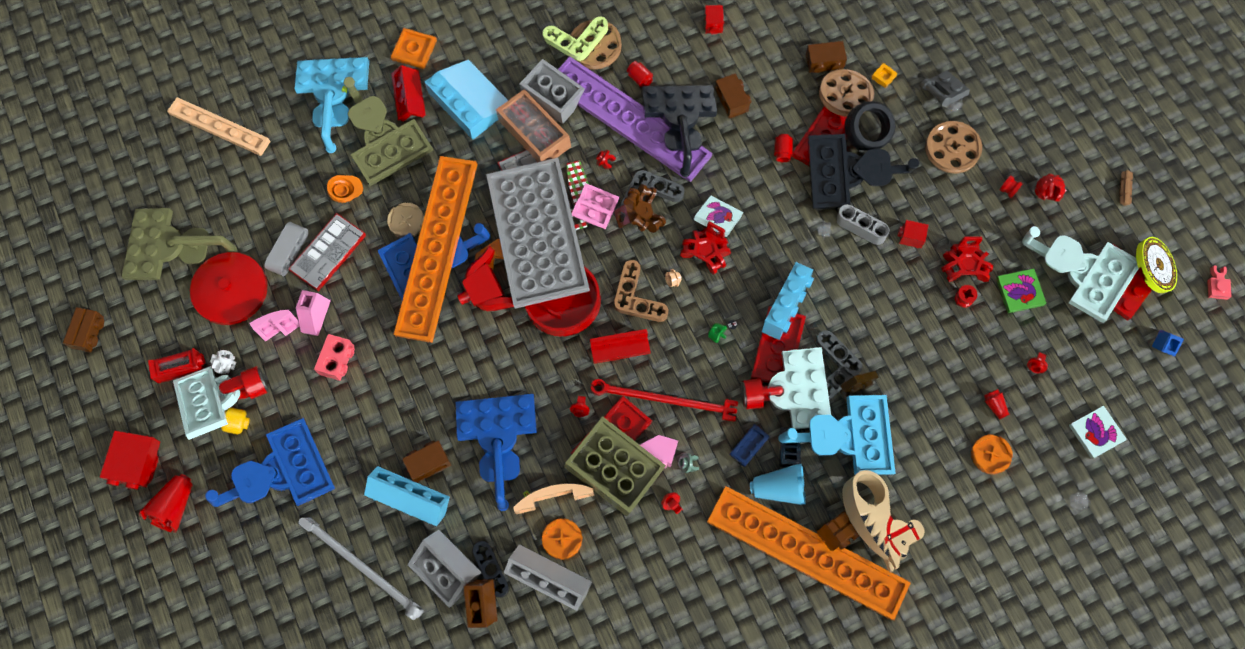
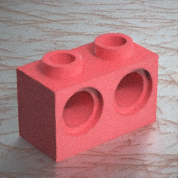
M328 334L314 370L321 376L341 381L342 376H345L347 373L349 358H352L355 348L352 342L348 339ZM344 346L341 352H336L338 347ZM336 364L335 369L329 370L330 365Z

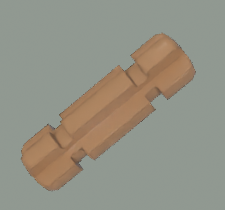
M1129 170L1121 173L1120 195L1122 196H1120V204L1123 206L1132 203V197L1130 196H1132L1133 181L1131 180H1133V173Z

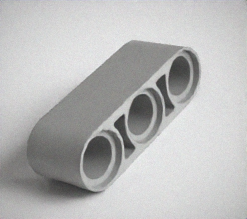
M843 205L836 217V222L839 226L876 245L884 243L890 231L886 223L851 205ZM842 214H847L850 218H845ZM859 223H864L866 227L860 226ZM876 231L881 232L883 236L876 234Z
M288 222L265 261V269L285 276L308 236V229Z

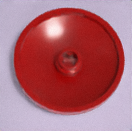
M237 252L218 254L205 261L195 272L190 285V298L196 311L206 320L219 325L237 324L253 316L262 306L267 294V278L261 266L245 254Z

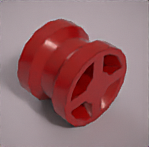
M1010 175L999 190L1006 192L1008 197L1012 198L1023 183L1015 181L1014 177Z
M971 285L962 286L955 294L956 304L963 308L971 306L977 299V290Z

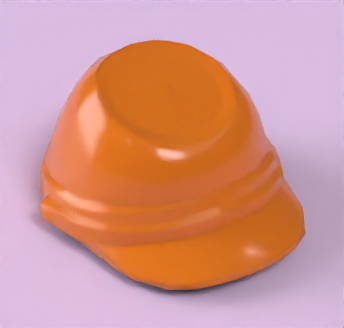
M337 175L328 181L327 192L334 201L346 203L362 194L363 185L360 179L355 176Z

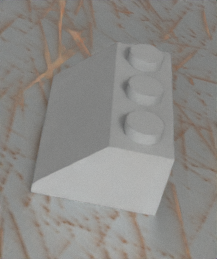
M543 59L520 83L521 91L525 89L549 115L562 124L574 112L584 92V88Z
M437 530L422 541L408 563V566L449 608L464 594V585L476 580L481 574L476 566L440 530Z

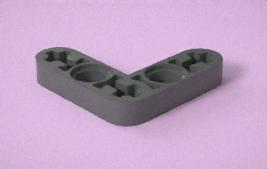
M641 170L634 175L620 207L624 205V199L628 197V191L631 188L638 189L639 179H642V177H645L642 184L646 185L647 188L654 187L656 183H662L664 188L662 190L656 189V195L672 202H679L684 198V188L676 182ZM676 190H678V191H679V194H677L676 196H674V195H673V192H675ZM620 213V216L624 219L626 217L625 213Z
M825 330L819 333L816 343L839 367L826 379L827 388L830 385L833 387L828 393L830 401L841 391L840 385L834 382V377L840 375L844 378V382H846L853 376L859 375L862 370V363L832 332ZM828 337L829 341L823 343L822 339ZM835 343L836 345L833 346V348H832L831 351H830V350H829L830 346H832V345ZM836 349L842 350L844 357H835L834 351ZM849 357L850 359L848 360V363L846 362L845 364H843L842 362H844L846 358ZM854 364H855V365L857 366V367H856V371H855V370L850 371V370H849L850 365H854Z

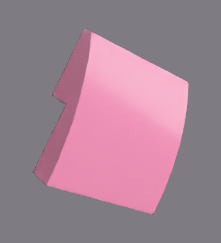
M585 183L573 209L572 216L606 230L620 197Z
M289 310L272 312L250 323L253 330L264 341H267L280 331L286 336L300 326L299 321Z

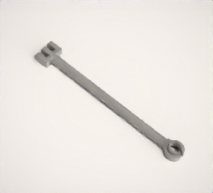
M312 518L299 519V524L304 529L313 532L402 604L406 609L405 614L410 619L415 620L424 612L423 608L405 597L319 527L320 524Z

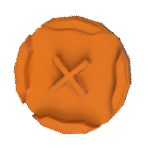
M989 434L982 436L974 443L971 449V457L979 470L986 474L994 475L1002 473L1010 466L1013 452L1011 446L1004 438Z
M569 519L553 520L543 531V548L548 555L555 559L565 560L572 558L578 553L582 545L581 530L576 523Z

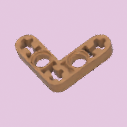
M635 260L627 261L624 264L614 301L615 309L622 314L657 322L665 321L668 317V307L665 304L634 297L640 276V264ZM631 266H634L635 270L632 273V278H630L629 269ZM626 282L633 285V288L629 291L622 288V285ZM623 295H625L627 305L620 307L619 303L622 302ZM644 304L647 309L645 312H638L636 306ZM650 306H653V307H652V310H653V311H651V315H650V314H649V312H650ZM663 309V313L661 314V316H657V312L655 311Z

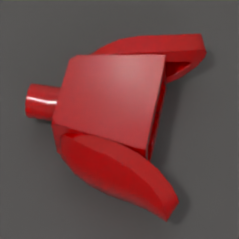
M491 246L466 271L465 280L462 282L466 291L457 295L462 305L472 301L474 306L479 307L483 311H497L514 307L512 298L505 296L490 266L495 254V250Z

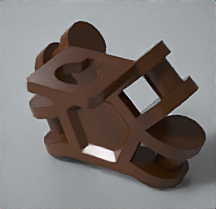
M641 184L638 189L631 188L628 191V197L624 199V205L614 211L619 228L630 223L632 225L636 224L641 232L647 229L654 233L659 230V227H663L666 224L665 218L655 214L651 206L656 195V188H647L646 185ZM621 212L626 215L623 222L620 219Z

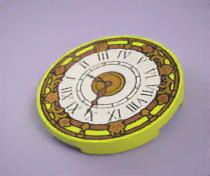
M1149 237L1144 239L1137 246L1136 261L1138 268H1142L1147 278L1145 279L1146 284L1157 293L1173 290L1177 283V269L1169 249L1158 238Z

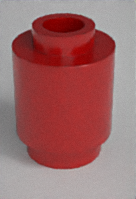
M634 61L627 68L629 77L640 87L649 86L652 83L653 74L642 63Z
M780 134L775 138L774 156L778 162H789L793 154V138L788 134Z

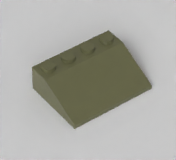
M603 416L564 465L565 469L588 487L593 488V491L626 517H628L666 467L664 463Z

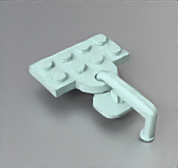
M1036 226L1031 227L1022 240L1023 245L1045 257V263L1059 273L1068 272V278L1071 283L1078 288L1069 304L1104 323L1139 269L1136 258L1109 242L1104 246L1099 256L1083 254L1080 243L1068 236H1059L1051 248L1034 239V237L1036 238L1040 235V230Z

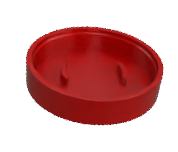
M586 267L584 268L590 291L525 306L531 322L539 330L553 336H570L583 331L595 320L600 310L601 295L596 278Z

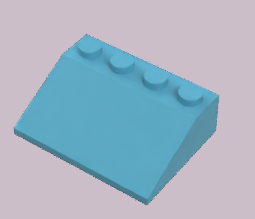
M469 60L440 70L425 81L428 93L472 139L499 120L496 109L508 101Z

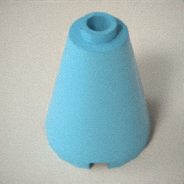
M796 464L754 477L753 482H750V492L755 494V498L799 505L805 504L803 467L801 464Z

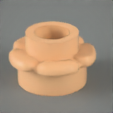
M671 269L670 272L665 274L667 285L669 287L679 286L681 275L678 271L676 272L674 269Z

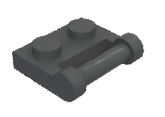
M947 70L931 79H924L920 84V87L928 90L939 100L943 107L969 95V88Z

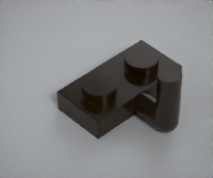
M876 371L853 376L840 385V393L846 404V397L851 396V391L854 393L862 388L865 390L874 385L873 381L879 378Z

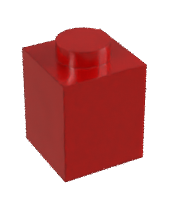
M705 5V34L723 33V5Z
M906 220L904 225L898 229L899 244L921 249L926 241L928 224Z

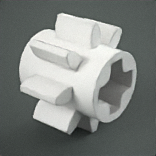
M227 350L217 351V354H213L211 357V368L219 374L229 373L230 369L234 370L235 356Z

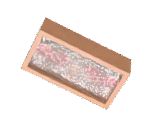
M525 89L496 109L499 122L537 162L557 158L571 148L569 135Z

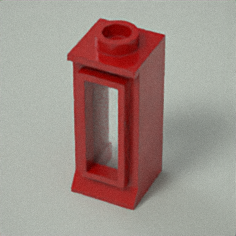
M192 348V350L156 360H148L150 377L158 384L184 377L204 369L205 358L202 353Z

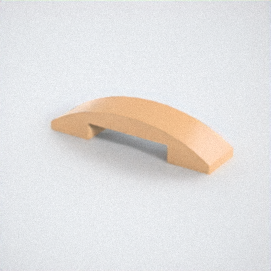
M559 484L545 487L529 494L513 507L514 512L517 515L536 510L534 502L573 493L575 500L594 496L593 488L579 484Z

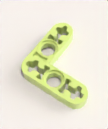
M596 17L578 39L573 38L555 26L546 27L543 30L545 42L574 60L582 61L607 33L608 22L604 17ZM587 36H593L594 40L591 42L585 41V38ZM564 40L570 42L568 46H561L560 44Z

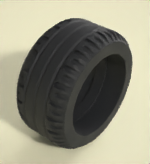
M869 101L855 106L848 113L844 129L847 139L855 148L868 151L880 149L887 145L893 138L896 124L893 113L886 105L876 101ZM865 111L874 113L881 123L880 135L874 142L866 140L859 131V119Z

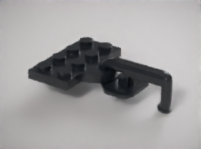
M642 86L644 117H663L664 122L671 128L664 135L665 146L671 151H682L683 165L680 169V174L683 177H688L691 174V151L700 149L702 144L701 134L693 129V127L697 124L698 117H716L717 115L713 86Z
M845 134L808 136L812 209L841 208L843 205H851L849 189L857 187L863 180L870 186H885L891 181L892 174L912 173L919 166V160L912 158L909 160L908 165H891L890 155L884 149L868 150L862 158L855 153L847 152Z

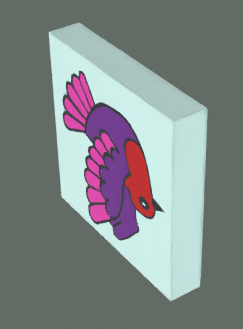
M710 196L697 212L694 220L706 227L707 223L711 221L725 229V237H727L742 217L743 212Z
M1104 406L1069 425L1091 459L1127 440Z

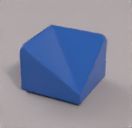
M1160 329L1152 347L1176 356L1184 339Z

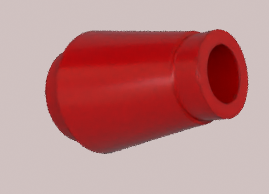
M999 389L984 395L986 399L984 402L998 419L1010 415L1003 393H1000Z

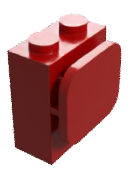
M114 431L100 478L107 480L106 484L112 486H119V483L126 484V488L138 490V487L147 488V485L153 480L158 464L157 452L160 441L149 436Z

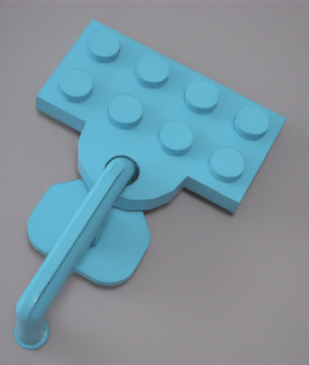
M368 57L297 61L295 91L296 93H313L316 100L321 103L313 110L312 121L315 126L321 127V138L328 153L336 151V145L330 138L331 127L343 126L349 120V108L342 103L349 95L348 91L347 93L342 92V87L345 86L344 79L352 77L357 90H367Z
M887 395L846 397L848 416L837 421L831 415H816L809 422L810 433H797L796 429L789 428L778 437L781 443L811 442L812 450L818 455H834L837 451H840L845 455L853 456L854 475L863 470L872 471L878 475L896 474Z

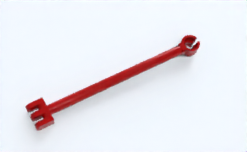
M595 379L591 383V392L597 396L611 393L723 413L722 420L736 421V417L729 415V413L737 414V409L730 408V406L737 407L738 401L725 399L724 405L611 386L602 379ZM601 386L602 390L596 391L595 387Z

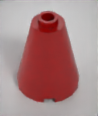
M183 474L175 475L140 510L139 516L144 520L147 517L150 518L152 521L150 524L167 532H172L173 530L176 533L193 486L190 482L191 479Z

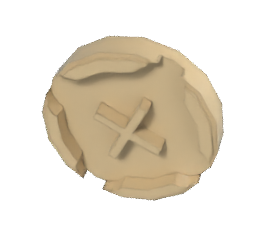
M401 203L399 206L391 209L388 214L387 224L390 231L399 238L409 233L415 237L421 232L424 215L417 205Z

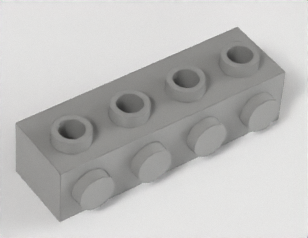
M518 545L509 557L504 571L510 577L576 611L585 599L592 581L521 545Z

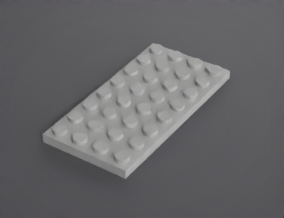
M554 158L486 174L514 308L590 291L559 159Z

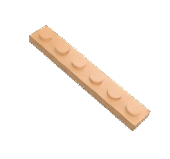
M178 97L167 111L173 117L262 156L271 142L265 136Z

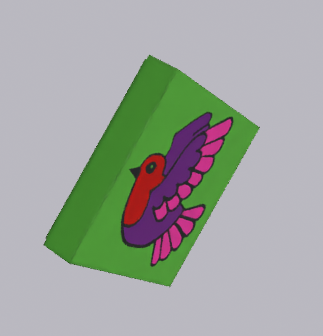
M1034 269L1001 275L996 278L1008 313L1040 307L1046 304Z

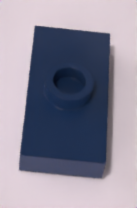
M754 424L729 455L743 467H746L770 436Z

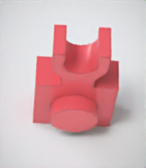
M1212 266L1210 268L1212 277L1208 279V298L1228 300L1231 298L1230 279H1225L1227 267H1222L1219 273L1217 272V266Z

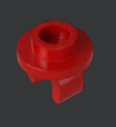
M607 149L605 151L601 150L596 157L597 165L610 169L612 166L608 164L607 160L609 159L613 162L616 160L615 156L609 155L610 151Z
M1038 352L1037 358L1028 360L1027 367L1034 373L1046 372L1048 364L1045 361L1046 355Z
M578 396L577 403L571 405L570 411L574 416L584 417L589 414L590 409L586 405V397Z
M676 492L668 493L663 497L661 505L665 510L672 509L676 514L683 510L678 504L680 496Z

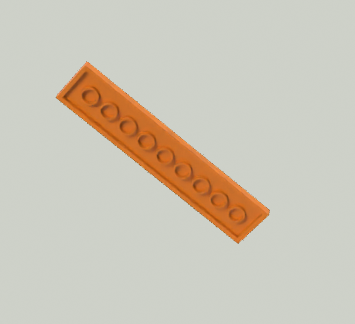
M440 156L394 335L397 337L433 343L478 165L476 161Z
M725 486L707 521L708 524L892 621L895 619L911 582L892 572L890 573L888 570L846 548L840 550L838 547L834 551H830L825 541L817 533Z

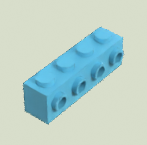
M795 263L765 319L762 329L763 333L780 340L783 332L787 333L791 322H789L791 317L795 318L798 312V303L803 302L806 296V288H810L814 278L811 277L813 269L800 263Z
M379 466L368 476L364 493L365 496L435 526L445 516L450 498L447 495Z

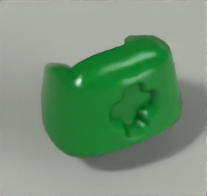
M715 323L710 328L708 337L714 343H718L721 337L726 339L727 336L724 333L727 330V326Z

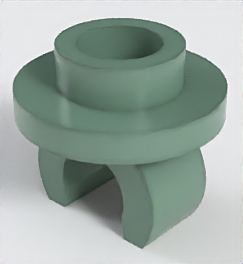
M684 453L679 458V468L683 473L699 470V467L692 465L693 461L698 460L699 457Z

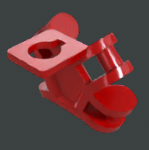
M709 221L707 227L703 228V231H692L693 239L682 241L683 250L680 253L681 257L691 258L695 256L706 262L709 271L713 275L717 273L719 268L723 269L726 267L723 257L730 255L731 251L730 248H727V238H724L725 229ZM713 257H715V258H716V261H717V262H715L714 264H713V262L710 260V259H712Z
M963 237L959 244H953L950 248L951 250L943 254L944 259L950 262L941 268L943 272H946L948 282L954 281L962 275H976L977 279L982 282L989 281V272H992L993 265L984 261L989 253L987 251L984 253L979 249L981 247L979 244L983 240L982 237ZM958 266L960 270L954 272L953 268Z

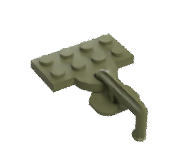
M352 77L344 79V85L356 105L349 109L348 116L356 128L366 130L364 133L366 146L350 155L369 186L433 151L432 146L414 119L397 127L393 122L385 120L387 109L380 98L371 96L363 100L355 88L354 79Z
M170 208L135 209L121 278L125 280H160L163 262L171 261L179 256L186 264H197L205 259L208 245H221L225 248L226 252H236L237 247L224 236H209V232L203 228H191L182 235L177 229L170 226L173 214Z

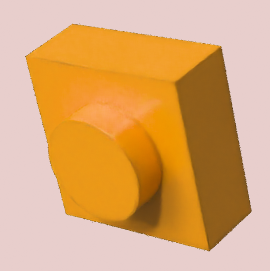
M883 63L875 71L871 79L886 89L898 73Z

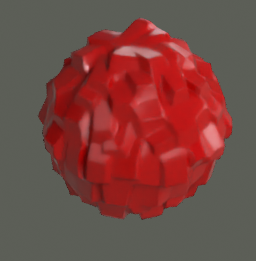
M1050 173L1040 178L1035 186L1037 198L1042 200L1049 199L1060 202L1066 192L1065 183L1059 175Z

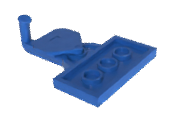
M477 223L474 226V232L478 235L463 242L459 236L452 268L466 261L469 250L490 239V233L483 224ZM411 233L378 250L402 301L417 243Z
M534 394L456 402L458 441L478 439L480 447L486 452L479 462L481 478L486 482H494L497 508L500 511H505L508 509L509 503L505 500L504 481L515 479L520 473L519 457L511 449L516 443L517 435L537 433Z
M304 418L266 434L273 452L266 456L262 464L248 461L234 468L231 477L236 488L220 495L215 490H209L205 495L208 502L213 507H218L240 497L245 503H253L264 498L269 489L272 488L280 491L290 489L296 505L299 506L334 490L333 482Z

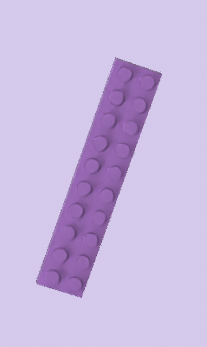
M569 57L558 70L584 88V92L577 104L578 106L681 176L680 169L683 165L682 151H671L665 146L664 135L671 128L660 117L645 118L644 107L573 58ZM703 146L696 151H691V174L688 177H683L689 182L693 180L712 157V153Z

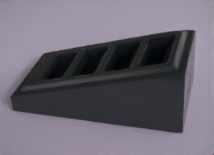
M781 427L780 435L786 432L789 428ZM801 429L796 430L797 433H801ZM780 442L779 467L801 464V443H796L795 445ZM785 448L795 449V452L785 451ZM785 455L795 456V459H785Z

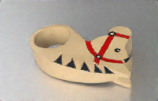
M863 470L844 484L843 503L852 525L865 543L883 558L890 573L893 572L894 568H899L900 561L908 556L909 546L924 536V527L918 520H911L905 523L901 520L892 519L889 491L886 483L878 474ZM857 482L865 484L872 491L874 505H868L861 498L857 491Z

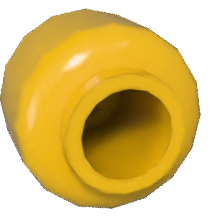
M232 407L225 410L228 424L221 427L223 432L238 435L242 433L243 429H248L250 418L246 417L247 413L245 410Z

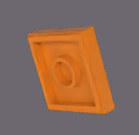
M403 28L391 54V60L425 69L437 39L434 36Z

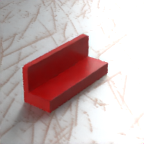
M401 65L391 74L398 120L405 121L411 115L423 118L426 116L419 71Z
M647 329L590 339L594 364L647 355L651 352Z

